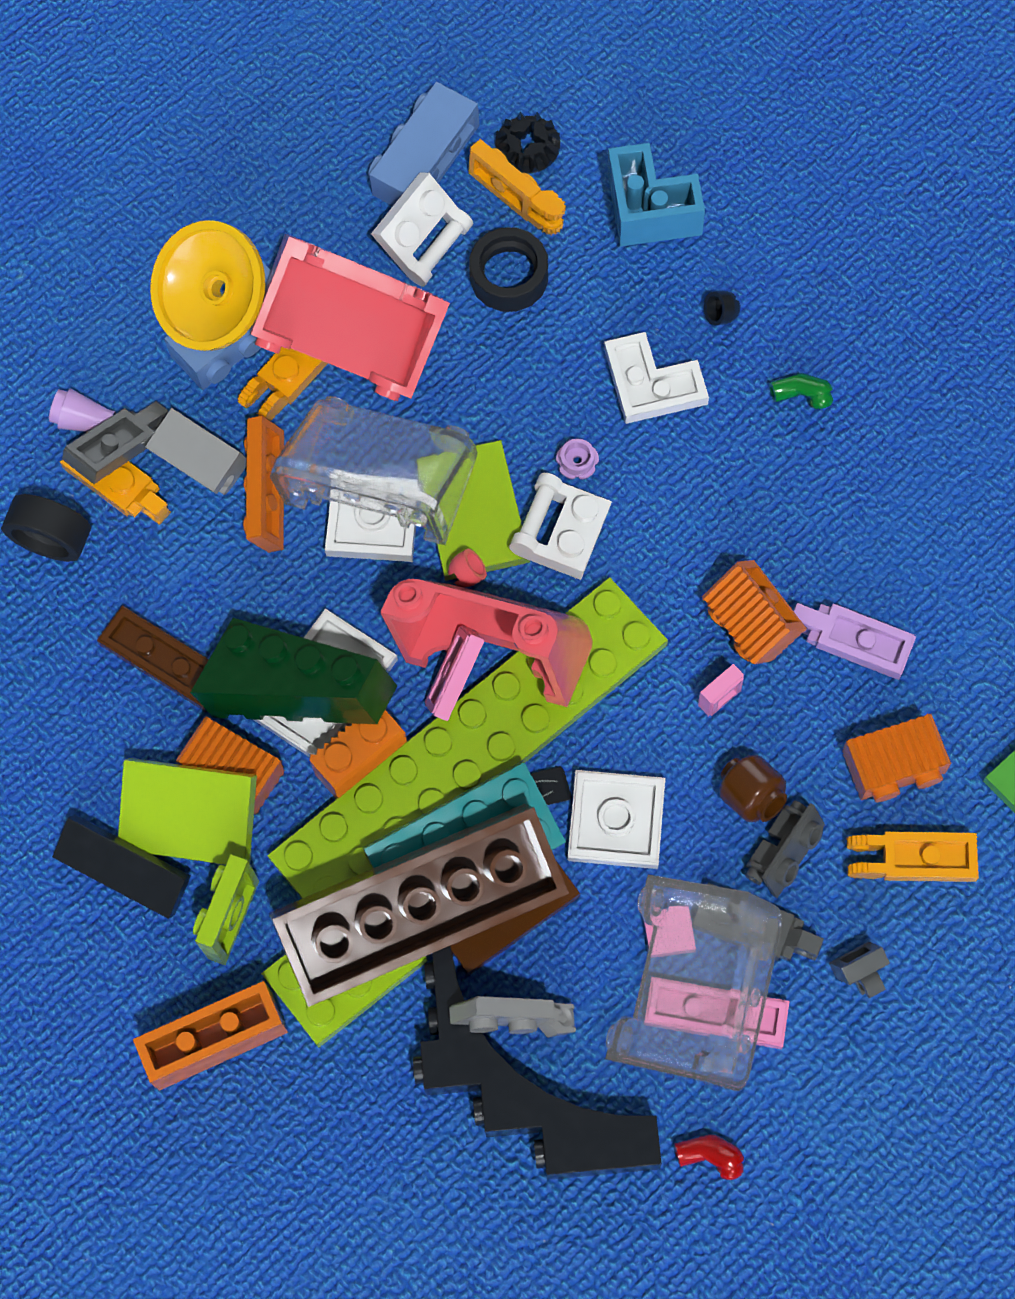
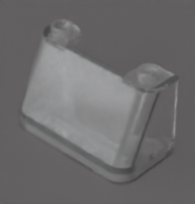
M327 396L325 400L322 399L314 402L276 458L270 478L285 505L305 510L308 499H310L312 504L320 506L322 499L396 517L401 527L409 528L411 523L423 527L426 530L423 536L424 540L445 545L478 452L474 442L469 438V433L460 427L448 425L445 428L351 406L340 398Z
M647 875L645 887L641 890L638 897V910L642 914L644 922L653 927L634 1015L633 1017L622 1016L617 1020L616 1024L611 1025L606 1036L607 1054L605 1059L706 1085L740 1091L748 1081L781 934L782 916L780 909L776 905L750 892Z

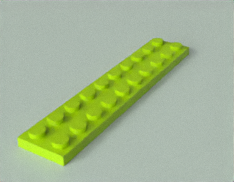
M609 577L565 613L583 620L590 630L593 641L591 652L568 707L546 701L543 694L545 688L544 681L541 678L534 677L531 670L535 658L518 651L456 702L448 721L438 717L344 795L339 799L337 798L268 854L269 860L302 899L373 869L362 849L364 846L521 761L526 763L663 650L668 644V639Z

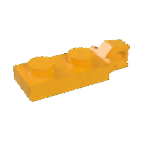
M64 460L60 461L65 471L125 516L130 514L135 518L141 511L161 525L171 513L167 509L168 504L156 495L160 490L159 486L153 482L151 477L129 461L95 484L91 483Z

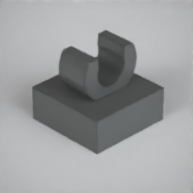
M867 942L829 962L836 979L848 985L855 983L861 995L866 994L868 998H871L886 990L877 970L889 965L890 962L883 948L879 945Z

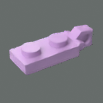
M799 603L796 604L794 612L806 627V631L803 632V634L808 635L806 642L830 654L897 680L900 679L916 639L914 634L834 603L832 607L821 604L818 611Z

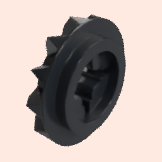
M520 112L512 120L505 119L502 128L496 131L495 148L499 149L506 156L508 162L521 173H536L546 169L556 160L560 151V133L554 128L552 120L546 121L542 119L538 112L534 116H525ZM533 132L535 143H530L528 148L522 153L520 139H525L527 134Z

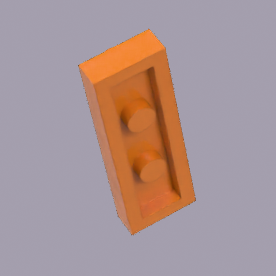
M261 415L247 419V436L244 440V448L247 454V475L244 478L246 516L243 520L246 540L270 553L284 550V430Z

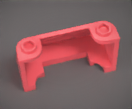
M285 234L265 288L262 306L252 325L250 334L257 337L255 345L279 354L281 347L294 349L368 379L377 385L374 392L394 401H398L400 395L411 399L450 303L420 288Z
M407 579L396 584L389 592L380 612L406 663L426 668L429 661L428 657L433 653L445 650L446 653L448 652L458 628L463 625L475 630L485 640L484 642L520 651L529 657L535 658L531 670L534 677L541 678L544 681L545 688L543 694L546 701L568 707L593 643L587 624L575 616L457 585L420 579Z

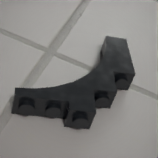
M450 946L432 953V961H424L426 989L435 988L436 1007H428L430 1035H439V1040L420 1042L421 1055L413 1056V1072L415 1084L423 1083L427 1096L481 1091V1097H473L475 1126L484 1125L486 1137L543 1132V1139H534L536 1168H546L547 1180L660 1169L662 1162L656 1115H616L582 1108L545 1092L517 1073L490 1046L482 1033L470 1032L469 1025L450 1024L449 1008L451 1005L464 1001L457 983Z

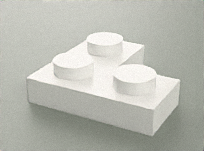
M646 332L604 341L605 354L625 424L708 405L709 396L698 360L656 369Z

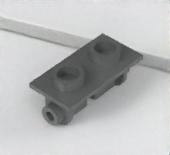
M793 801L790 806L785 805L768 831L771 837L780 840L779 844L776 846L762 840L746 864L748 871L745 876L757 885H761L764 881L775 898L779 897L785 887L793 883L799 871V864L809 849L815 848L822 837L825 824L814 804L810 803L806 807L798 801Z

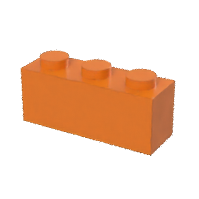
M262 981L133 1039L149 1082L160 1091L285 1035L288 1031L271 990L265 981Z

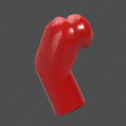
M705 1135L674 1143L680 1167L706 1160L718 1167L720 1176L726 1180L737 1179L744 1171L742 1164L744 1156L740 1149L717 1135Z

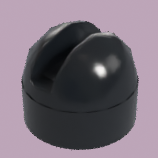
M714 291L706 296L704 314L710 324L714 326L725 325L733 322L739 316L741 305L732 292Z

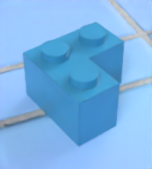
M650 143L608 148V180L620 247L702 235L705 208L698 174L656 179Z

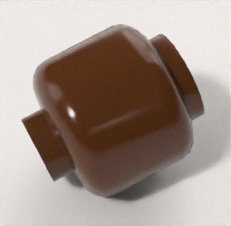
M749 755L742 759L734 758L726 764L721 772L722 782L719 788V795L746 822H757L759 820L767 822L781 811L787 801V795L785 794L786 780L758 755Z

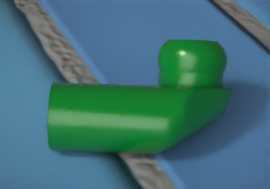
M800 373L769 382V389L774 402L803 395L810 397V405L815 409L826 408L833 403V397L830 392L833 390L831 384L827 380Z

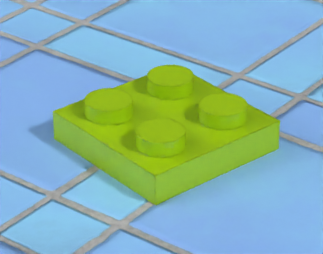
M230 854L226 866L219 865L211 883V891L215 893L209 908H202L193 927V934L197 935L195 942L209 960L222 965L227 963L259 884V879L249 861Z

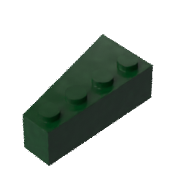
M232 618L190 693L213 718L228 719L229 715H244L246 719L263 720L264 716L284 717L287 721L302 722L303 718H321L324 722L378 724L397 685L377 659Z

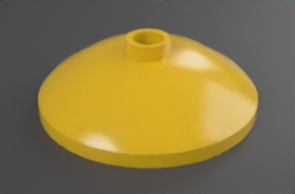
M206 220L183 227L165 243L155 261L150 285L153 310L162 329L180 345L199 351L223 349L235 343L247 333L255 322L263 303L265 272L260 254L246 234L232 225ZM225 283V291L224 294L221 296L220 290L222 285Z

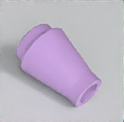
M71 388L68 392L58 389L51 405L49 422L58 424V429L89 432L115 415L116 412L101 406Z

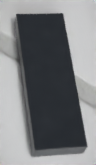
M75 814L67 818L52 856L56 860L168 919L176 914L191 875Z

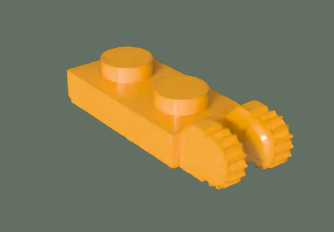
M481 139L470 147L468 173L524 220L529 221L539 230L542 229V233L545 232L546 235L550 234L551 236L552 234L556 235L557 232L560 233V229L563 228L564 219L562 217L565 215L566 205H564L565 201H562V198H558V194L553 190H541L532 176L527 173H521L508 162L506 156L499 149L491 148Z
M281 347L279 354L275 353L260 369L257 376L247 383L246 387L239 394L237 402L243 407L249 408L269 388L274 393L263 403L259 409L258 416L262 415L269 421H272L288 403L291 405L328 363L294 349Z
M885 832L883 835H852L847 838V849L864 852L883 849V863L856 862L848 865V877L854 879H877L884 877V881L976 882L979 878L977 833Z

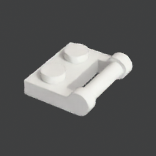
M420 172L371 235L411 281L424 287L433 276L431 273L433 268L459 235H465L474 223L467 213L455 205L430 173ZM443 217L448 224L417 261L413 253Z
M541 473L534 486L536 495L520 532L514 534L509 548L519 557L581 580L612 501L567 485L553 474ZM553 500L564 504L546 546L539 543L536 537Z

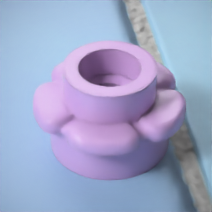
M572 439L559 449L556 462L560 464L559 471L566 478L575 479L579 477L580 479H586L594 474L595 465L599 462V456L596 449L589 442L583 439ZM577 457L582 460L579 464L573 461Z

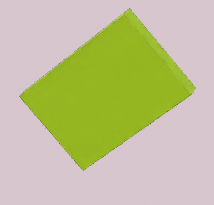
M501 440L417 458L445 581L457 579L455 573L449 576V564L457 554L467 548L473 550L481 558L486 572L530 563V560L515 555L509 548L514 534L520 532L522 523Z
M135 758L125 759L123 762L118 837L149 854L224 865L227 864L229 856L232 854L246 859L250 863L257 775Z

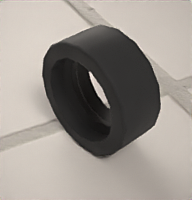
M517 227L499 228L486 233L475 243L469 256L470 282L476 297L487 307L501 312H517L532 306L543 296L548 284V254L542 242L531 232ZM517 252L525 255L532 261L534 273L525 284L515 288H502L487 280L484 274V267L486 262L497 254Z
M21 494L16 495L12 500L1 530L6 537L26 550L54 560L70 562L77 561L91 531V526L83 516L65 505L40 496Z

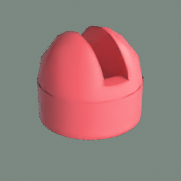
M469 548L457 554L449 564L448 574L450 576L455 573L458 580L454 584L460 587L474 586L487 576L486 568L481 558Z

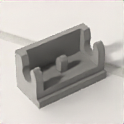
M173 408L170 409L145 446L148 450L215 494L220 492L226 495L244 469H247V458L239 451Z

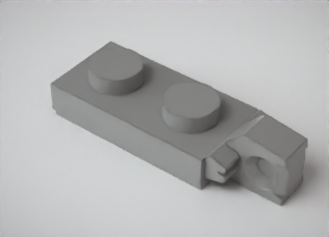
M477 996L451 1005L449 1008L450 1024L469 1025L470 1032L474 1033L496 1031L498 1026H508L510 1034L533 1033L539 1027L547 1038L576 1032L573 1012L574 1004L554 1003L553 1000Z

